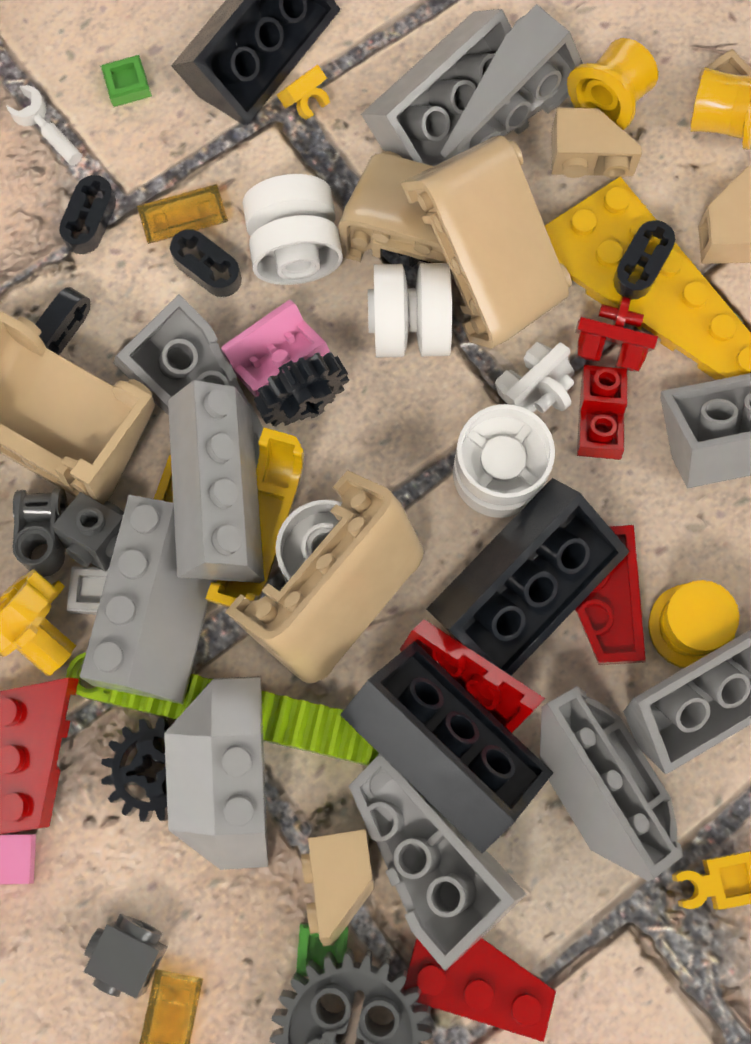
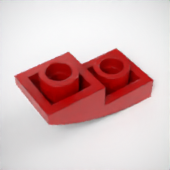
M584 365L579 404L577 456L621 460L624 452V413L627 407V369Z

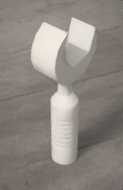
M19 86L23 95L31 99V105L20 111L6 105L13 120L22 126L38 124L41 127L42 135L71 166L78 164L82 159V154L53 123H48L43 119L46 114V105L40 92L32 86Z

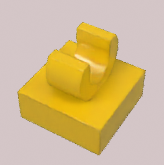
M317 64L277 93L276 96L285 109L296 103L298 114L307 120L314 115L308 106L309 97L315 98L321 108L330 103L328 94L323 89L317 87L328 78Z

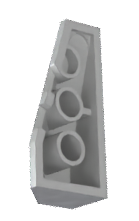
M537 4L525 16L519 18L510 32L504 37L441 151L445 160L492 137L505 136L513 130L520 134L529 127V118L542 109L547 114L550 113L569 96L567 78L575 67L583 64L570 31Z
M178 294L116 355L113 363L129 379H135L149 388L153 394L154 403L168 415V400L193 380L236 387L252 410L257 468L259 459L258 443L263 426L252 405L248 403L231 364H228L217 342L218 339L212 327Z
M381 754L349 785L370 837L376 841L388 868L386 874L392 886L396 887L407 912L405 918L412 933L441 967L447 970L486 935L526 893L487 851L482 854L420 792L394 769Z

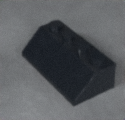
M225 0L171 66L199 98L239 123L248 125L341 9L334 0Z
M552 478L426 610L460 643L512 676L630 551L580 492Z
M415 641L368 679L340 714L358 734L372 745L394 769L420 792L482 854L519 818L554 773Z

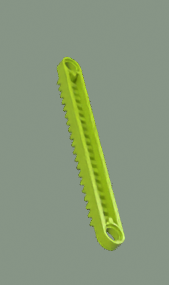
M86 652L77 655L70 662L66 678L79 679L76 694L88 700L176 720L212 681V679L191 674L184 704L101 687L85 688L81 684L80 673ZM261 691L263 741L368 766L380 754L340 715L343 709L331 708L322 704H314L305 700H297L288 696Z

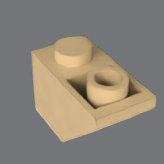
M556 109L551 130L552 175H564L569 178H579L584 175L606 176L610 179H617L620 176L621 178L634 176L642 155V147L600 109Z
M747 166L708 205L698 225L701 264L751 263V166Z
M366 829L308 838L309 853L301 854L304 883H313L315 902L307 903L310 934L319 933V939L323 947L334 945L374 890Z

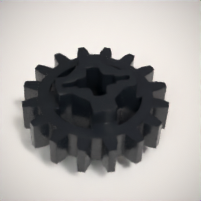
M332 352L327 353L323 357L320 353H315L306 360L304 357L299 358L297 362L291 360L278 368L280 372L277 376H270L268 378L269 385L260 387L257 390L260 395L255 397L254 401L266 424L271 422L274 427L282 422L286 426L299 419L301 421L307 417L313 419L325 411L324 407L328 403L334 401L335 394L345 390L342 385L349 382L348 372L339 357H334Z
M159 717L155 728H152L147 719H139L138 732L127 726L123 727L124 742L110 741L108 744L116 752L114 758L102 759L101 762L102 765L112 768V774L101 779L103 785H111L116 789L108 798L110 803L124 800L125 804L122 814L131 816L139 809V820L142 822H149L153 811H156L160 821L168 820L166 767H164V770L157 772V781L152 777L137 775L138 773L145 772V769L152 767L151 759L166 764L165 752L162 751L161 743L158 741V738L164 739V733L169 728L168 720ZM137 747V754L130 765L125 766L130 752ZM139 785L144 788L146 797L149 798L150 802L137 798L128 786Z

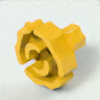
M32 569L29 573L15 581L0 596V656L5 657L16 649L47 676H51L58 668L62 667L77 646L45 618L52 607L50 604L65 587L59 580L51 584L35 569Z

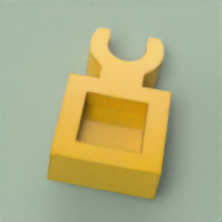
M751 851L702 860L705 870L703 875L690 870H679L672 874L673 881L689 880L694 886V893L690 898L678 900L679 907L687 909L698 908L704 904L707 897H711L713 907L716 910L751 904Z

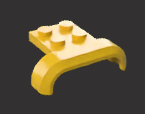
M263 427L258 443L259 459L256 474L264 581L261 583L217 580L215 583L211 582L205 598L207 601L230 607L240 594L250 601L260 599L276 557L277 536L282 524L290 514L303 470L304 450L296 436ZM169 455L154 499L173 503L171 455Z

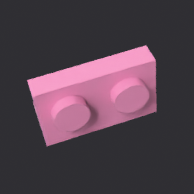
M292 300L286 301L222 346V351L229 364H231L237 378L255 397L260 395L257 391L260 387L269 385L268 378L270 376L278 375L280 372L278 368L291 360L297 362L302 357L306 360L315 353H320L323 357L330 352L326 342L303 320L297 305Z

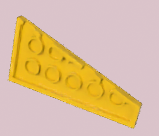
M620 176L544 226L558 261L566 267L571 280L583 287L586 291L585 294L600 304L618 308L622 296L614 287L613 279L615 272L638 229L644 223L656 220V218ZM652 237L644 252L652 255L660 239ZM675 242L650 291L644 297L630 301L628 311L644 314L641 327H635L639 330L643 327L655 336H658L661 339L660 343L671 351L676 349L697 363L698 369L715 380L751 373V332ZM637 265L633 273L629 275L628 281L635 284L640 279L644 268Z

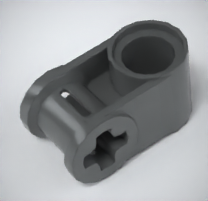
M55 488L52 493L28 494L26 490H17L13 497V554L29 571L35 569L43 577L58 572L65 560V547H63L52 527L68 507L66 492L63 488ZM48 544L47 551L42 557L31 560L32 552L37 546Z

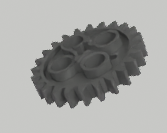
M347 948L343 963H338L333 953L329 951L324 958L323 969L313 960L308 962L306 972L309 979L298 973L292 976L290 983L296 992L283 989L278 1000L287 1009H276L272 1015L271 1020L282 1026V1028L272 1032L270 1042L274 1044H345L346 1030L353 1009L355 993L361 990L364 992L365 997L357 1027L355 1044H423L421 1043L422 1041L432 1038V1026L419 1023L428 1017L429 1007L428 1005H413L420 996V989L418 986L406 990L403 988L408 973L405 969L394 977L388 974L390 958L387 957L379 967H375L372 965V951L367 950L360 963L355 962L352 949ZM327 993H334L342 998L345 1009L338 1013H331L322 1006L320 997ZM374 1006H385L393 1013L394 1019L386 1025H379L372 1021L368 1011Z

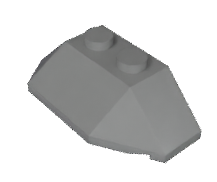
M261 676L212 679L164 733L168 830L220 870L268 867Z
M578 686L541 707L540 760L554 772L548 780L590 850L647 881L655 879L682 858L683 853L681 844L677 842V824L671 797L620 716L602 703L587 697L586 692Z

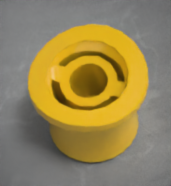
M629 38L616 39L609 45L596 63L580 64L569 73L567 78L568 93L574 108L600 109L624 130L634 119L636 102L655 87L658 81V68L654 57L642 44Z
M705 67L695 96L690 131L720 133L742 139L743 149L751 150V76L735 75Z
M698 580L674 586L658 597L650 611L648 630L652 644L667 662L679 668H686L734 640L740 619L738 605L728 590L712 581Z

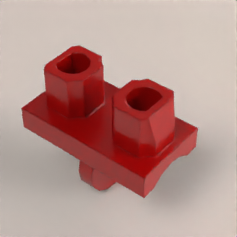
M622 296L618 308L601 304L598 317L614 320L613 325L580 317L575 333L579 334L576 357L600 362L605 341L621 344L615 367L639 372L647 357V353L655 349L658 336L623 328L625 323L641 327L644 314L628 311L631 298Z

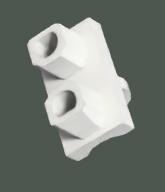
M536 342L526 352L524 357L525 367L530 371L521 377L513 370H506L495 381L498 395L507 404L520 406L531 412L538 410L544 413L550 406L559 411L566 410L571 405L570 396L566 391L574 385V381L571 378L574 375V369L568 360L570 348L561 342L553 349L540 342Z

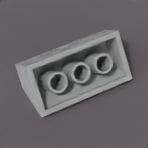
M502 9L473 11L361 113L383 150L397 153L402 158L431 166H436L446 161L441 151L504 37L512 29Z
M751 373L661 391L660 399L671 456L687 489L751 476Z
M193 380L168 400L177 577L261 583L264 581L252 410L236 387Z
M128 495L80 678L92 686L184 704L209 602L205 598L209 586L214 580L177 577L173 503Z
M751 630L634 697L623 711L635 742L665 775L751 724Z

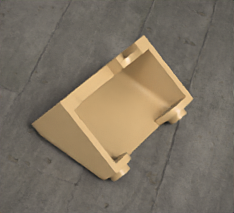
M504 136L492 137L401 182L409 203L412 204L419 201L422 209L425 212L428 211V213L421 217L424 224L432 225L465 302L460 305L462 312L471 315V319L461 323L469 342L490 349L508 341L568 298V288L572 286L568 270L558 261L521 168V165H523L521 150L515 141H508Z
M384 151L371 156L344 209L338 226L343 258L361 262L363 254L367 250H372V256L381 258L384 249L431 263H447L432 225L424 224L421 217L428 213V211L425 212L422 209L419 201L410 204L401 185V182L434 166L402 158L397 153L391 151Z
M0 311V454L55 486L63 488L74 497L82 492L97 502L104 504L112 496L155 409L152 392L135 379H130L129 382L119 380L114 386L47 349L39 337L42 333L41 330L33 322L22 316H19L16 320Z
M349 470L333 486L335 491L342 497V505L336 504L330 510L339 520L338 524L284 587L279 591L267 584L262 590L266 596L254 601H250L240 594L225 611L227 615L284 667L306 683L318 682L325 679L332 672L335 665L410 575L418 569L424 554L423 546L402 504L388 488Z

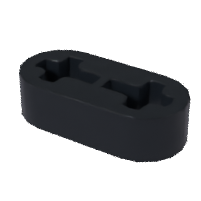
M90 175L78 182L60 222V235L68 249L76 254L91 253L98 247L115 209V194L110 183L102 176ZM98 191H101L103 198H95L91 206L88 196H96ZM85 224L89 233L80 234L78 239H75L73 231L80 232Z
M653 220L644 223L638 229L614 275V287L621 296L631 298V300L640 299L650 291L668 259L676 240L675 233L668 224L659 220ZM652 237H657L660 239V242L652 255L644 252ZM639 265L644 268L640 279L635 284L628 281L629 275Z
M186 229L174 235L170 242V251L175 265L182 272L217 297L231 296L238 291L241 286L242 277L238 263L231 255L196 230ZM196 246L202 259L199 260L190 253L184 257L182 249L185 247L193 249ZM211 267L220 273H224L228 269L230 278L227 281L224 278H219L216 281Z
M66 287L54 298L35 324L42 332L39 337L47 349L60 355L88 316L91 301L88 297L71 287Z

